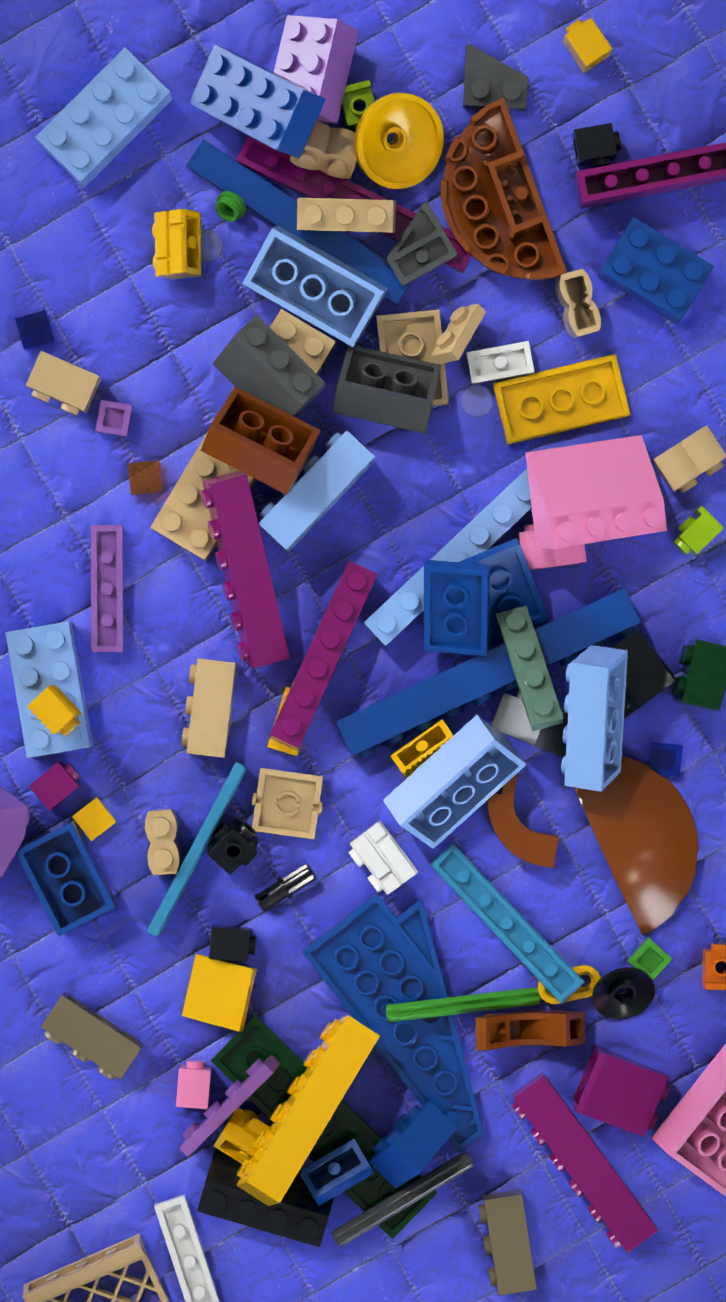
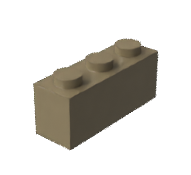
M66 992L61 995L41 1028L46 1030L44 1035L49 1040L58 1045L64 1042L73 1048L71 1054L83 1062H87L88 1059L99 1066L97 1071L111 1080L114 1077L121 1080L144 1045Z
M521 1190L483 1195L484 1204L478 1205L481 1224L487 1223L489 1236H483L486 1256L492 1255L494 1267L488 1268L491 1287L497 1286L499 1296L537 1290Z

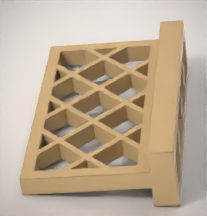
M140 1233L24 1284L22 1293L25 1302H72L67 1300L71 1290L81 1288L89 1291L86 1302H91L94 1293L111 1299L110 1302H139L143 1289L147 1288L158 1293L160 1302H170L146 1252L145 1243ZM139 1260L143 1261L146 1268L143 1280L126 1274L130 1264ZM110 1275L119 1279L113 1293L97 1287L101 1277ZM149 1276L151 1278L152 1283L147 1282ZM123 1280L140 1286L135 1300L118 1295Z

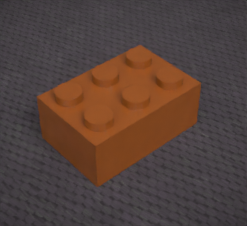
M234 387L211 423L200 451L287 495L310 457L321 430Z

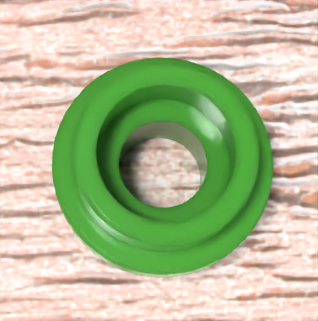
M224 191L217 197L215 209L217 214L225 221L233 222L245 215L246 206L238 194Z

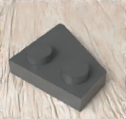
M466 45L463 108L482 109L504 97L508 110L526 111L528 77L476 47Z
M428 202L422 204L420 210L386 258L401 287L410 284L458 255Z

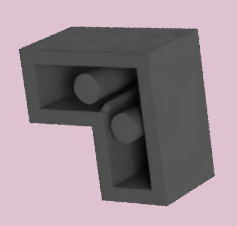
M518 692L517 697L506 693L503 694L491 724L493 728L500 733L562 758L566 755L563 731L568 724V713L561 709L563 715L562 724L532 732L520 692Z

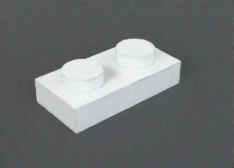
M529 341L466 352L472 385L534 373Z

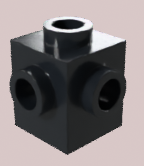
M236 818L228 825L224 822L213 833L212 837L214 839L209 843L207 855L231 875L241 864L244 866L248 865L257 855V833L248 823H241Z

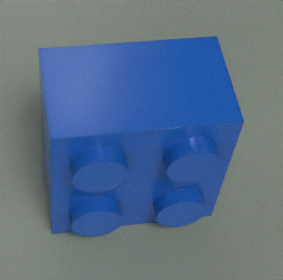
M431 1101L422 1107L415 1105L406 1115L403 1113L392 1124L391 1128L393 1131L388 1136H383L373 1147L376 1153L369 1160V1163L391 1185L398 1188L424 1170L458 1127Z

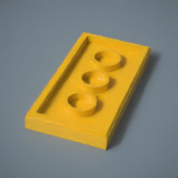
M616 354L492 384L507 445L631 415Z

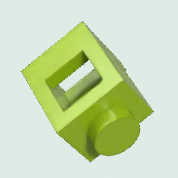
M370 80L347 85L345 88L342 109L348 130L355 129L356 131L363 113L375 102ZM363 102L366 107L363 111L358 112L354 109V104Z
M702 505L694 511L698 516L696 519L690 516L678 527L681 534L673 543L684 555H687L689 552L693 556L697 555L724 529Z

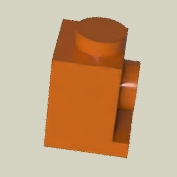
M711 943V949L703 948L701 987L704 989L726 990V970L718 973L715 969L718 962L723 961L726 963L725 943Z

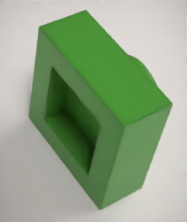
M649 937L627 959L633 967L649 974L652 980L672 960Z

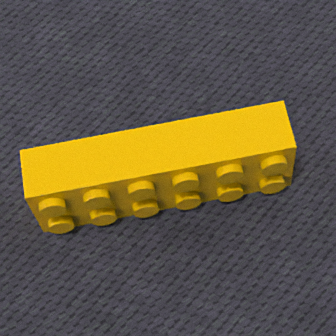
M349 1015L339 1020L335 1019L332 1023L329 1022L320 1036L323 1043L316 1050L313 1049L303 1064L307 1067L306 1071L300 1077L296 1076L289 1086L287 1093L291 1096L283 1105L280 1103L272 1114L270 1120L274 1124L271 1129H268L267 1132L263 1131L255 1142L253 1148L257 1152L254 1157H251L250 1160L246 1159L238 1170L237 1176L240 1177V1180L236 1186L268 1206L281 1202L380 1035Z

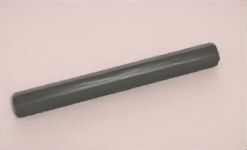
M467 1152L458 1154L338 1227L332 1232L335 1242L339 1247H343L468 1171L474 1166Z

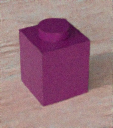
M60 761L29 787L50 811L82 786L78 782L81 776L70 763L64 765Z

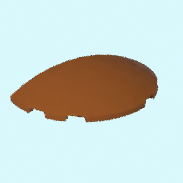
M503 97L490 103L470 118L469 125L460 136L454 138L445 157L444 176L441 180V200L445 218L459 244L468 254H471L476 260L481 262L484 267L507 277L512 276L526 280L556 278L561 274L567 273Z
M624 756L621 761V772L602 792L574 788L621 893L642 935H645L672 916L683 898L688 894L696 874L697 852L699 851L698 835L691 811L677 788L667 778L650 769L647 764Z

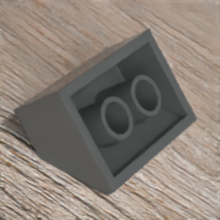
M257 314L232 338L212 363L235 387L294 417L326 387L325 382Z
M348 345L337 383L332 412L426 434L441 365L360 346L352 347Z

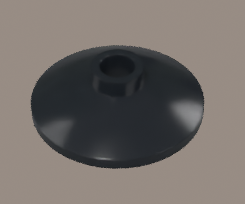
M632 967L615 969L605 974L596 983L592 992L593 1004L596 1010L605 1017L611 1019L630 1018L643 1012L651 1004L655 995V985L649 974L641 969Z

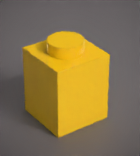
M592 18L585 22L579 19L566 28L567 34L564 36L563 44L583 73L610 56L612 47Z

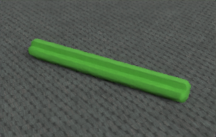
M532 987L388 1004L385 1012L387 1021L397 1022L538 1005L540 1003L538 988Z

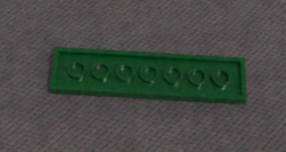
M255 1014L244 1025L243 1031H238L211 1059V1062L233 1083L237 1079L243 1083L249 1077L246 1071L259 1058L264 1062L272 1054L280 1062V1065L249 1097L268 1118H271L280 1103L283 1105L291 1096L287 1093V1090L296 1076L300 1077L302 1073L304 1074L307 1067L303 1065L304 1061ZM342 1099L308 1157L315 1162L355 1139L369 1163V1160L376 1153L373 1147L382 1137ZM369 1163L374 1174L344 1192L365 1212L421 1178V1176L418 1174L398 1188H395ZM433 1191L378 1226L393 1239L437 1194V1191Z

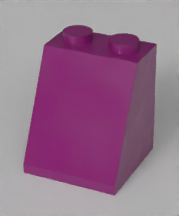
M595 1044L571 1104L575 1111L644 1137L647 1130H653L658 1118V1113L655 1112L659 1100L664 1102L671 1084L667 1083L669 1077L665 1073Z

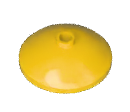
M409 93L388 94L372 103L360 118L354 139L355 155L362 171L376 184L391 189L409 188L427 178L436 167L443 150L444 132L439 115L427 101ZM390 133H393V140L388 143L387 137Z

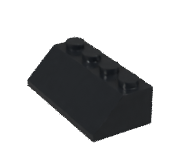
M215 1148L198 1205V1212L320 1247L334 1198L319 1206L298 1172L281 1202L268 1206L236 1186L240 1180L237 1172L242 1164Z

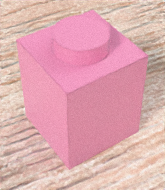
M187 1060L186 1065H180L176 1107L208 1109L212 1067L205 1066V1061Z

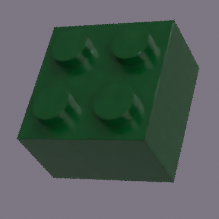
M698 639L690 640L689 645H683L680 654L679 664H684L682 675L676 676L673 684L672 694L677 695L675 702L711 711H720L726 687V646Z

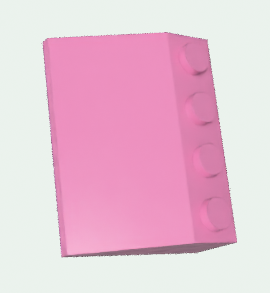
M642 435L525 452L536 548L558 549L667 531L664 499Z
M726 1044L651 1137L668 1155L725 1197Z

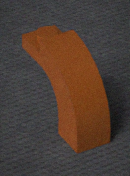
M517 773L501 787L500 793H495L487 800L490 824L498 839L511 853L531 864L554 868L559 836L536 832L526 828L515 813L514 794L518 777Z
M507 1011L488 1013L486 1016L475 1018L476 1050L487 1051L523 1045L568 1047L586 1043L585 1011Z

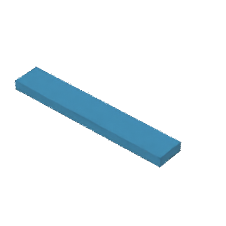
M238 761L235 762L147 930L148 933L156 937L162 933L213 833L248 770L246 765Z
M453 843L430 864L561 1004L584 983L583 979Z

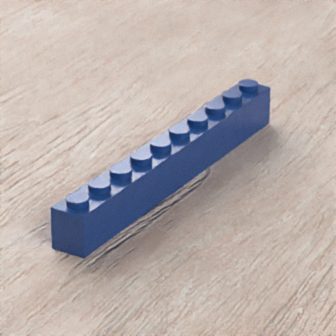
M623 588L535 629V633L548 672H550L548 665L559 661L561 666L577 658L576 652L591 645L601 647L608 645L605 639L617 634L619 639L628 636L636 630L634 625L641 622L626 589ZM502 644L489 650L487 656H476L336 721L351 756L358 754L359 758L362 759L377 752L375 745L387 741L390 746L405 739L404 732L415 727L417 732L433 726V718L444 714L446 719L463 712L461 705L473 700L476 706L491 699L490 692L502 687L504 692L517 687L505 645Z

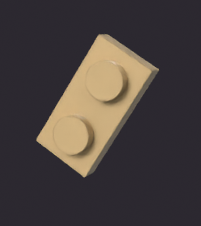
M479 304L457 308L450 317L451 322L447 329L438 337L436 341L437 346L431 357L438 364L459 360L486 311Z

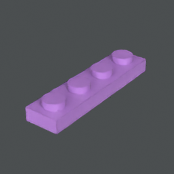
M91 525V652H124L123 525Z
M272 1054L264 1062L260 1058L256 1060L246 1071L249 1077L243 1083L237 1079L226 1090L225 1094L228 1097L221 1104L216 1100L203 1113L206 1119L200 1125L195 1121L182 1134L185 1140L179 1149L189 1157L275 1072L280 1062Z

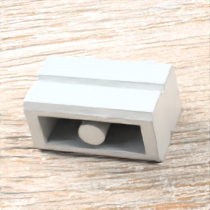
M380 820L350 842L353 849L348 853L359 867L363 864L366 865L372 873L367 878L378 893L384 889L388 895L418 873L416 867Z

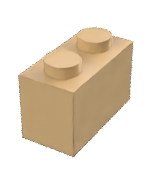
M40 351L26 386L33 390L31 393L32 397L46 403L49 402L50 398L62 403L60 409L77 416L79 411L88 413L102 379L92 372Z

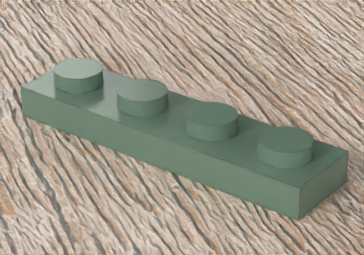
M527 605L497 613L496 620L532 732L562 724L563 715Z

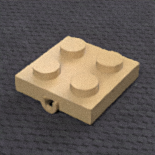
M260 768L257 793H253L252 805H255L252 828L256 832L315 839L318 814L321 815L323 802H320L323 776Z

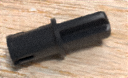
M305 864L284 878L279 876L276 883L260 893H256L254 895L255 899L259 901L258 904L261 909L266 912L284 899H292V894L315 881L316 875L312 868Z

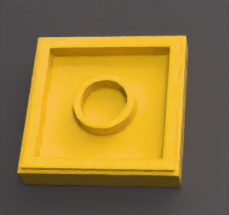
M195 954L182 1016L239 1032L243 1031L257 969L225 960L209 959V956Z

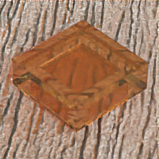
M159 460L128 463L131 495L163 492Z

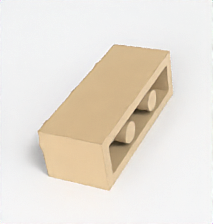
M297 198V230L395 232L396 200Z
M197 658V665L191 664L189 683L194 684L193 696H187L185 715H191L189 728L184 727L182 734V746L187 747V754L226 757L237 663Z

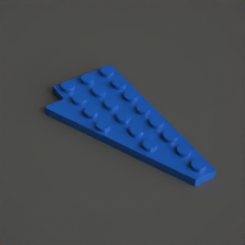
M376 893L304 949L302 953L351 1016L380 1035L375 1046L420 1104L423 1106L431 1101L458 1127L449 1138V1141L460 1153L483 1135L484 1131L453 1015L389 1022L385 1012L388 1004L448 997L423 902L419 899L396 917L379 894Z

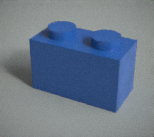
M355 1139L299 1170L301 1177L319 1206L374 1174Z

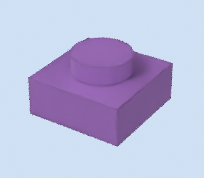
M101 400L95 431L128 437L133 406Z

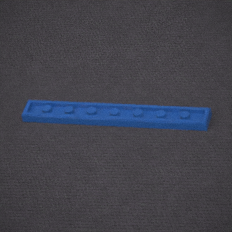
M204 139L187 163L186 167L221 191H230L238 194L243 199L247 208L271 224L279 225L387 287L384 298L394 305H398L412 284L411 282L401 287L386 259L343 231L297 230V201L236 162V160Z

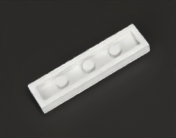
M184 1194L155 1204L154 1208L185 1302H220L186 1195Z

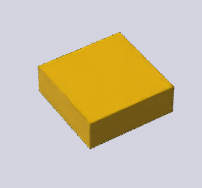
M96 797L72 816L90 841H93L117 822L99 797Z

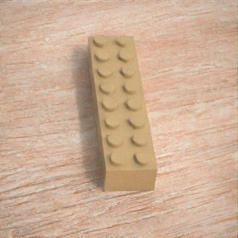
M283 309L279 311L270 326L319 376L336 347V341ZM205 435L150 528L207 562L217 546V541L212 539L208 529V521H211L209 508L205 509L200 494L201 490H204L202 481L239 470L200 451L206 438ZM247 475L251 489L256 479Z

